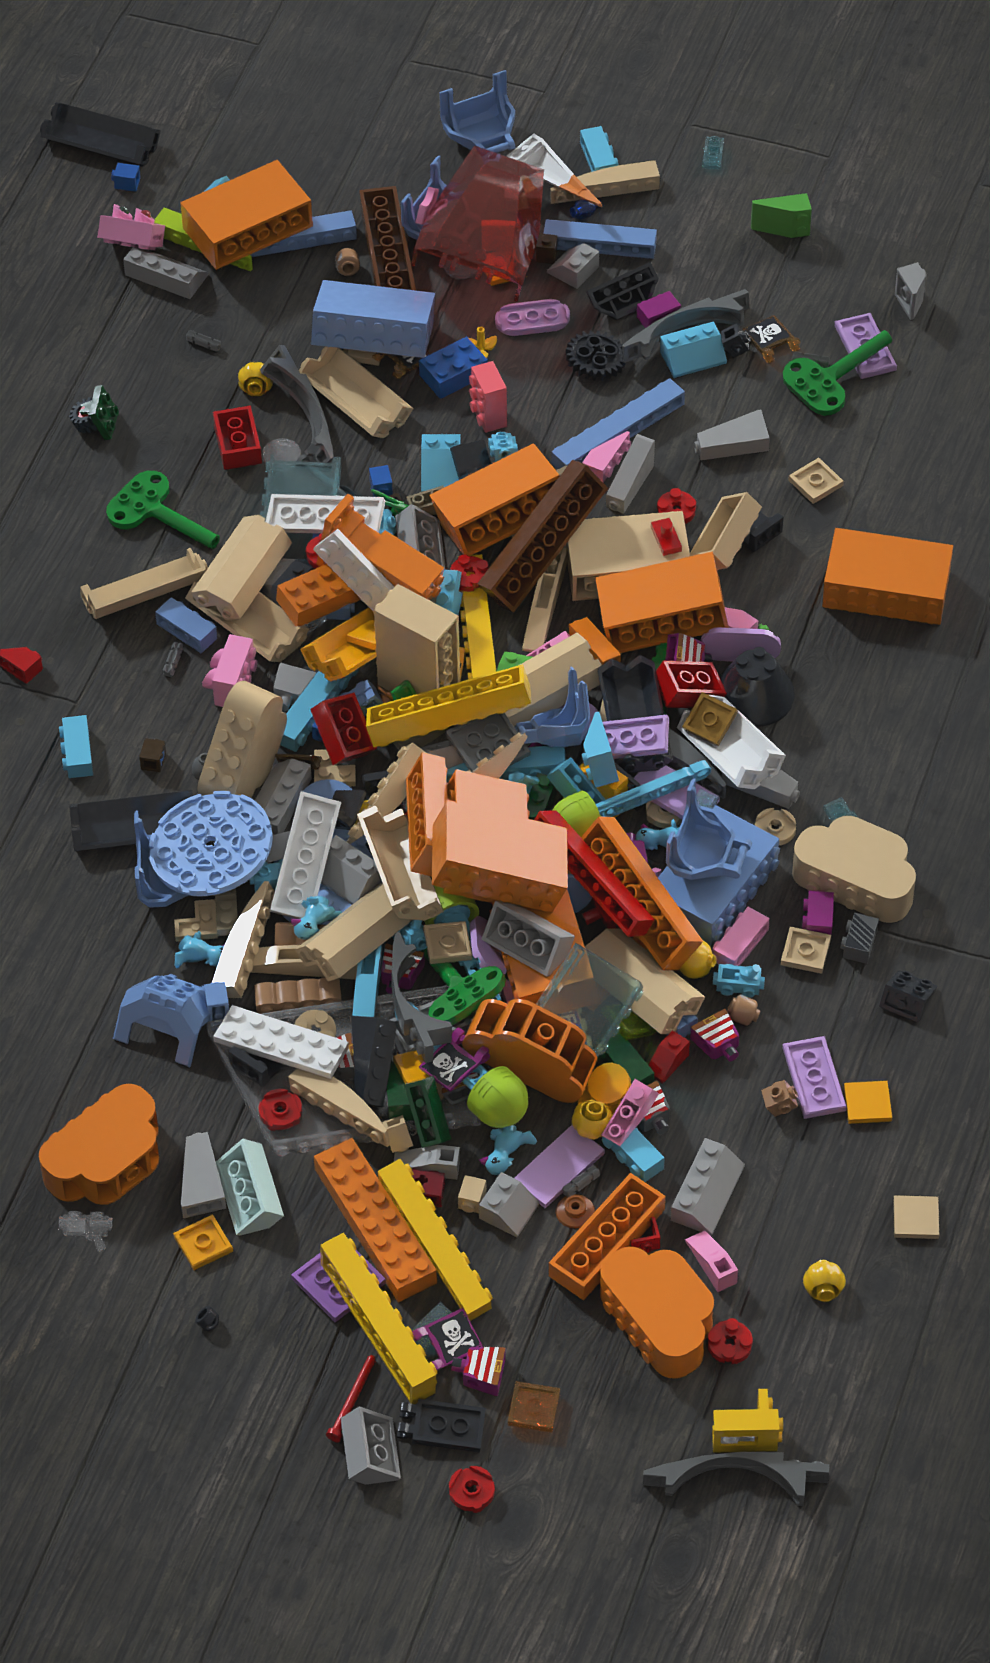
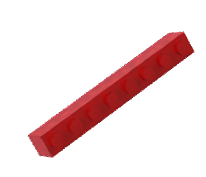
M557 810L539 811L534 819L535 821L567 828V869L628 937L645 936L655 920Z

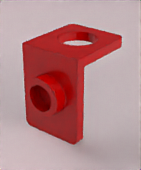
M651 1217L653 1236L633 1239L630 1241V1247L642 1249L646 1253L660 1249V1234L655 1217Z

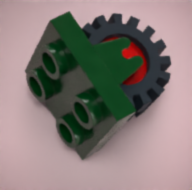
M103 385L95 386L93 398L88 397L87 400L84 398L81 403L78 401L77 406H73V410H70L71 415H69V418L79 432L86 433L87 431L91 433L92 429L94 431L98 429L104 440L112 439L119 410Z

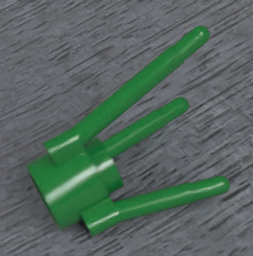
M371 490L372 493L386 499L385 505L392 507L391 511L394 518L409 506L379 491Z

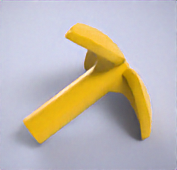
M483 327L477 328V340L469 338L486 358L488 353L485 350H492L497 342V336L485 339Z

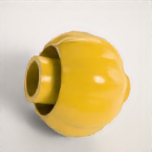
M249 362L238 373L240 389L250 396H262L273 387V380L264 376L260 371L264 365L262 362Z
M703 941L683 964L680 971L684 976L692 979L702 978L709 973L711 967L715 966L716 956L713 955L709 944Z
M588 1100L580 1103L574 1109L572 1125L581 1137L595 1140L599 1137H604L602 1133L611 1120L612 1113L604 1103Z
M819 1260L817 1263L812 1264L805 1272L803 1284L812 1298L827 1302L836 1298L842 1292L846 1279L837 1264L827 1260Z

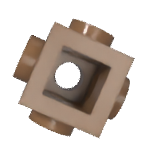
M785 1080L775 1082L772 1086L761 1090L765 1106L774 1117L786 1114L798 1107L796 1098H798L797 1091L794 1086H790Z

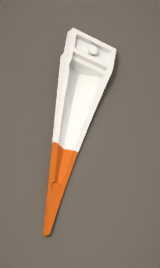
M532 134L507 155L508 160L519 167L521 171L602 207L601 202L571 172L548 144L536 134Z

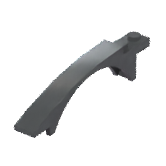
M744 289L713 301L708 297L654 322L622 345L623 361L626 363L640 357L645 360L650 359L654 346L660 341V336L686 326L713 321L714 323L745 325L744 310L750 308L749 292Z
M279 345L260 371L264 376L284 388L305 412L312 429V441L304 452L306 456L314 458L320 471H324L333 460V448L324 413L307 375L300 374L285 345Z
M400 932L395 933L393 943L391 981L395 1012L403 1036L410 1035L411 1040L416 1042L418 1055L422 1056L425 1063L432 1062L434 1046L452 1042L451 1022L439 1020L418 1011L401 994L398 984L406 971L415 965L414 957L409 956L416 951V947L414 944L405 945Z
M734 1452L703 1455L644 1470L643 1485L666 1487L665 1495L672 1496L686 1481L700 1473L718 1468H742L755 1471L772 1479L791 1496L796 1506H804L805 1481L828 1483L829 1464L819 1461L812 1463L800 1462L799 1460L783 1461L784 1452Z

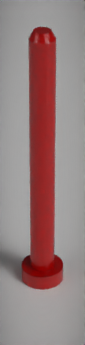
M370 1355L367 1357L333 1428L328 1429L326 1437L331 1441H341L343 1437L341 1433V1418L351 1412L376 1361L375 1356Z

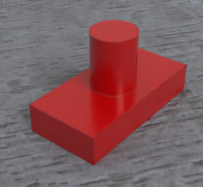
M670 517L651 522V529L663 556L682 552V545Z
M592 897L591 903L594 908L582 913L585 923L589 925L601 919L606 929H616L615 922Z

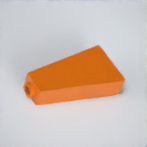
M587 617L569 624V635L572 636L575 633H579L586 639L591 646L589 651L593 655L594 660L599 659L602 665L610 659L621 663L619 651Z

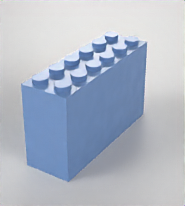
M323 280L313 309L311 345L424 358L433 328L435 293Z
M717 805L713 809L719 812L732 828L734 834L747 838L752 842V846L747 851L741 866L742 872L740 877L735 879L722 875L690 880L675 876L668 866L658 877L698 935L711 948L717 941H721L724 931L729 926L732 927L735 917L738 913L744 911L748 900H752L755 897L758 887L766 883L769 873L776 870L779 865L778 855L780 852L778 837ZM732 849L727 864L733 865L739 849Z

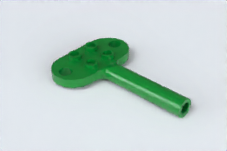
M883 330L828 368H823L808 358H796L784 367V383L813 412L820 415H833L844 407L846 401L845 390L837 380L891 344L892 337L886 330ZM795 367L800 368V370L796 372L792 371L791 369ZM832 401L837 403L834 406L828 405V403Z
M158 471L139 473L107 505L106 514L108 521L119 529L137 527L146 518L154 517L210 549L216 548L220 541L219 535L161 504L168 496L170 486L167 477ZM153 480H160L159 483H152ZM118 516H123V517H125V518L122 519V520H117V519H115V518L118 517Z
M427 948L421 950V952L425 953V959L430 964ZM450 962L430 964L449 989L433 1002L428 1014L430 1017L451 1022V1025L458 1023L477 1010L482 1001L492 999L502 991L506 983L505 975L500 968L488 966L479 969L467 977H462Z

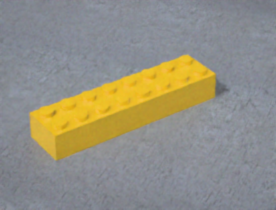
M522 664L367 708L366 727L373 747H385L395 741H406L413 736H424L431 731L445 730L449 726L456 724L463 725L474 719H485L489 715L503 714L514 708H524L531 704L530 683Z
M343 1232L320 1245L321 1266L348 1305L410 1404H417L418 1399H426L435 1394L437 1370L432 1362L428 1363L423 1347L420 1344L417 1345L413 1340L414 1335L408 1326L405 1327L402 1323L403 1319L398 1309L392 1308L387 1292H382L379 1288V1281L374 1273L370 1274L368 1271V1264L362 1255L359 1257L355 1251L357 1248L351 1238L348 1239Z

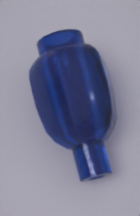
M580 200L570 208V214L573 218L585 219L592 216L596 209L600 207L586 200Z

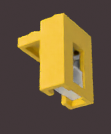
M758 1389L757 1409L714 1410L713 1452L777 1451L778 1442H782L783 1418H779L778 1409H773V1399L768 1397V1389Z

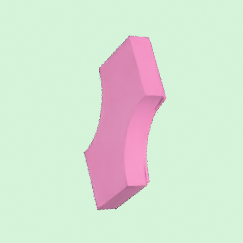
M428 187L426 196L422 204L419 205L415 223L427 224L430 213L435 208L439 189Z

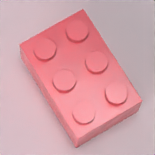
M491 361L471 367L469 380L472 388L469 389L472 401L470 402V408L477 415L478 425L483 427L485 433L507 427V387L494 362Z

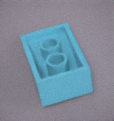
M422 434L421 492L442 485L446 487L459 480L450 448L461 445L460 434Z
M598 711L595 712L583 744L585 753L582 754L584 765H589V768L586 769L588 780H593L595 788L619 781L612 751Z

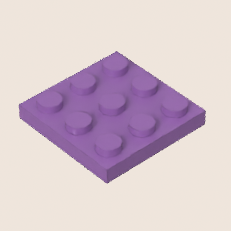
M320 1253L291 1274L292 1280L334 1322H337L350 1311L348 1305L321 1266ZM366 1260L368 1271L370 1274L374 1273L379 1281L378 1286L379 1288L386 1284V1279Z

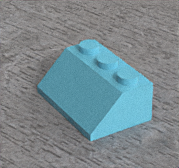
M714 321L660 336V353L673 378L727 363L721 335Z

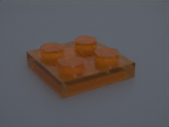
M516 1381L508 1417V1426L553 1432L560 1388Z

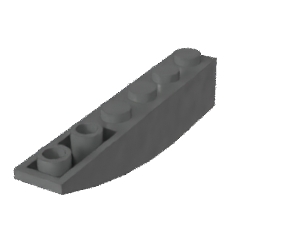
M669 728L668 737L673 760L667 765L679 770L705 760L711 768V773L696 783L702 784L703 787L724 799L726 797L727 784L715 768L688 741Z

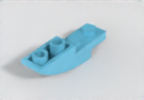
M444 570V580L440 585L442 589L436 598V604L458 615L463 593L459 592L462 572L458 570Z

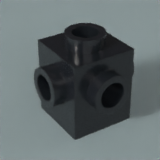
M737 323L721 331L724 351L726 353L729 352L733 358L750 350V337L746 331L743 332Z

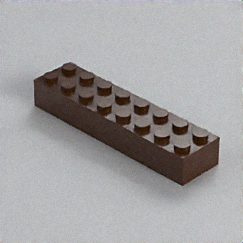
M396 186L359 190L360 208L375 286L416 291L405 231L401 223V210Z
M572 459L477 584L500 607L514 613L538 579L608 490V487L587 465Z

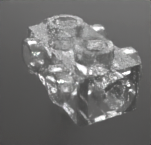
M69 1211L68 1214L59 1216V1230H63V1236H86L87 1241L94 1240L97 1251L100 1252L106 1249L102 1237H108V1231H112L113 1218L104 1215L103 1212H91L90 1215H82V1212Z

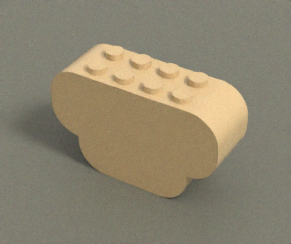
M240 681L232 687L224 702L199 778L198 794L204 796L213 794L214 791H230L234 795L241 796L243 794L252 798L255 789L265 782L276 758L275 754L278 752L286 728L287 715L282 712V697L247 681Z
M843 816L835 819L829 827L812 826L805 829L796 840L792 874L796 883L809 891L834 892L835 902L846 906L848 909L861 912L866 916L879 918V921L886 923L897 922L903 919L913 904L916 873L911 864L907 862L908 847L904 839L899 835L857 817Z

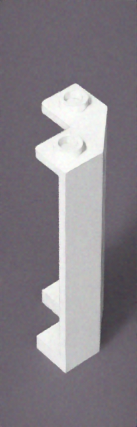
M709 695L734 707L725 697ZM685 710L677 728L737 787L755 789L761 785L760 782L768 776L772 778L779 773L786 755L739 710L719 746L684 730L682 726L691 711Z

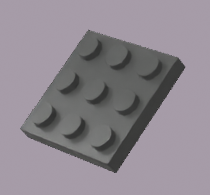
M496 713L489 715L485 719H474L466 724L457 725L447 730L446 736L467 768L472 772L478 768L476 764L486 757L489 760L495 755L493 751L498 747L509 745L511 743L509 739L518 732L505 713ZM525 743L510 765L530 756L531 751Z

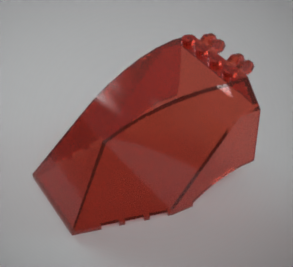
M474 145L433 205L417 239L411 266L415 267L420 251L441 257L439 267L442 268L446 264V259L452 261L450 271H455L457 263L478 270L475 277L476 280H479L482 272L488 274L486 279L488 284H491L493 276L517 283L518 287L514 301L518 302L536 252L540 233L544 169Z

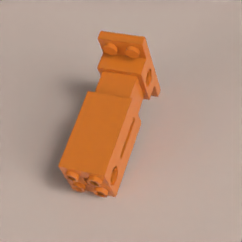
M347 494L325 519L321 541L336 529H339L394 587L399 584L428 600H431L433 597L436 598L442 589L440 585L444 580V567L386 530L380 534L364 524L365 517L354 511V497ZM318 555L316 564L320 567L327 564Z

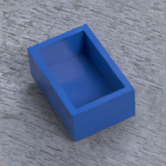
M465 337L420 359L419 375L441 399L469 385L471 367L487 363L488 359L468 337Z

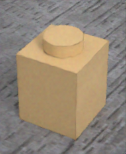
M403 1115L382 1122L388 1133L392 1153L404 1152L413 1146Z
M465 1175L458 1196V1209L468 1213H479V1204L486 1195V1180Z

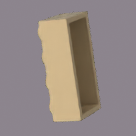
M747 492L722 497L690 552V556L713 551L717 570L728 568L732 564L736 552L740 550L744 538L749 534L753 522L757 520L762 506Z

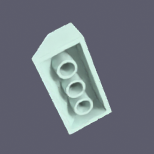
M246 1139L240 1140L216 1161L236 1235L239 1236L270 1228L284 1216L262 1144Z

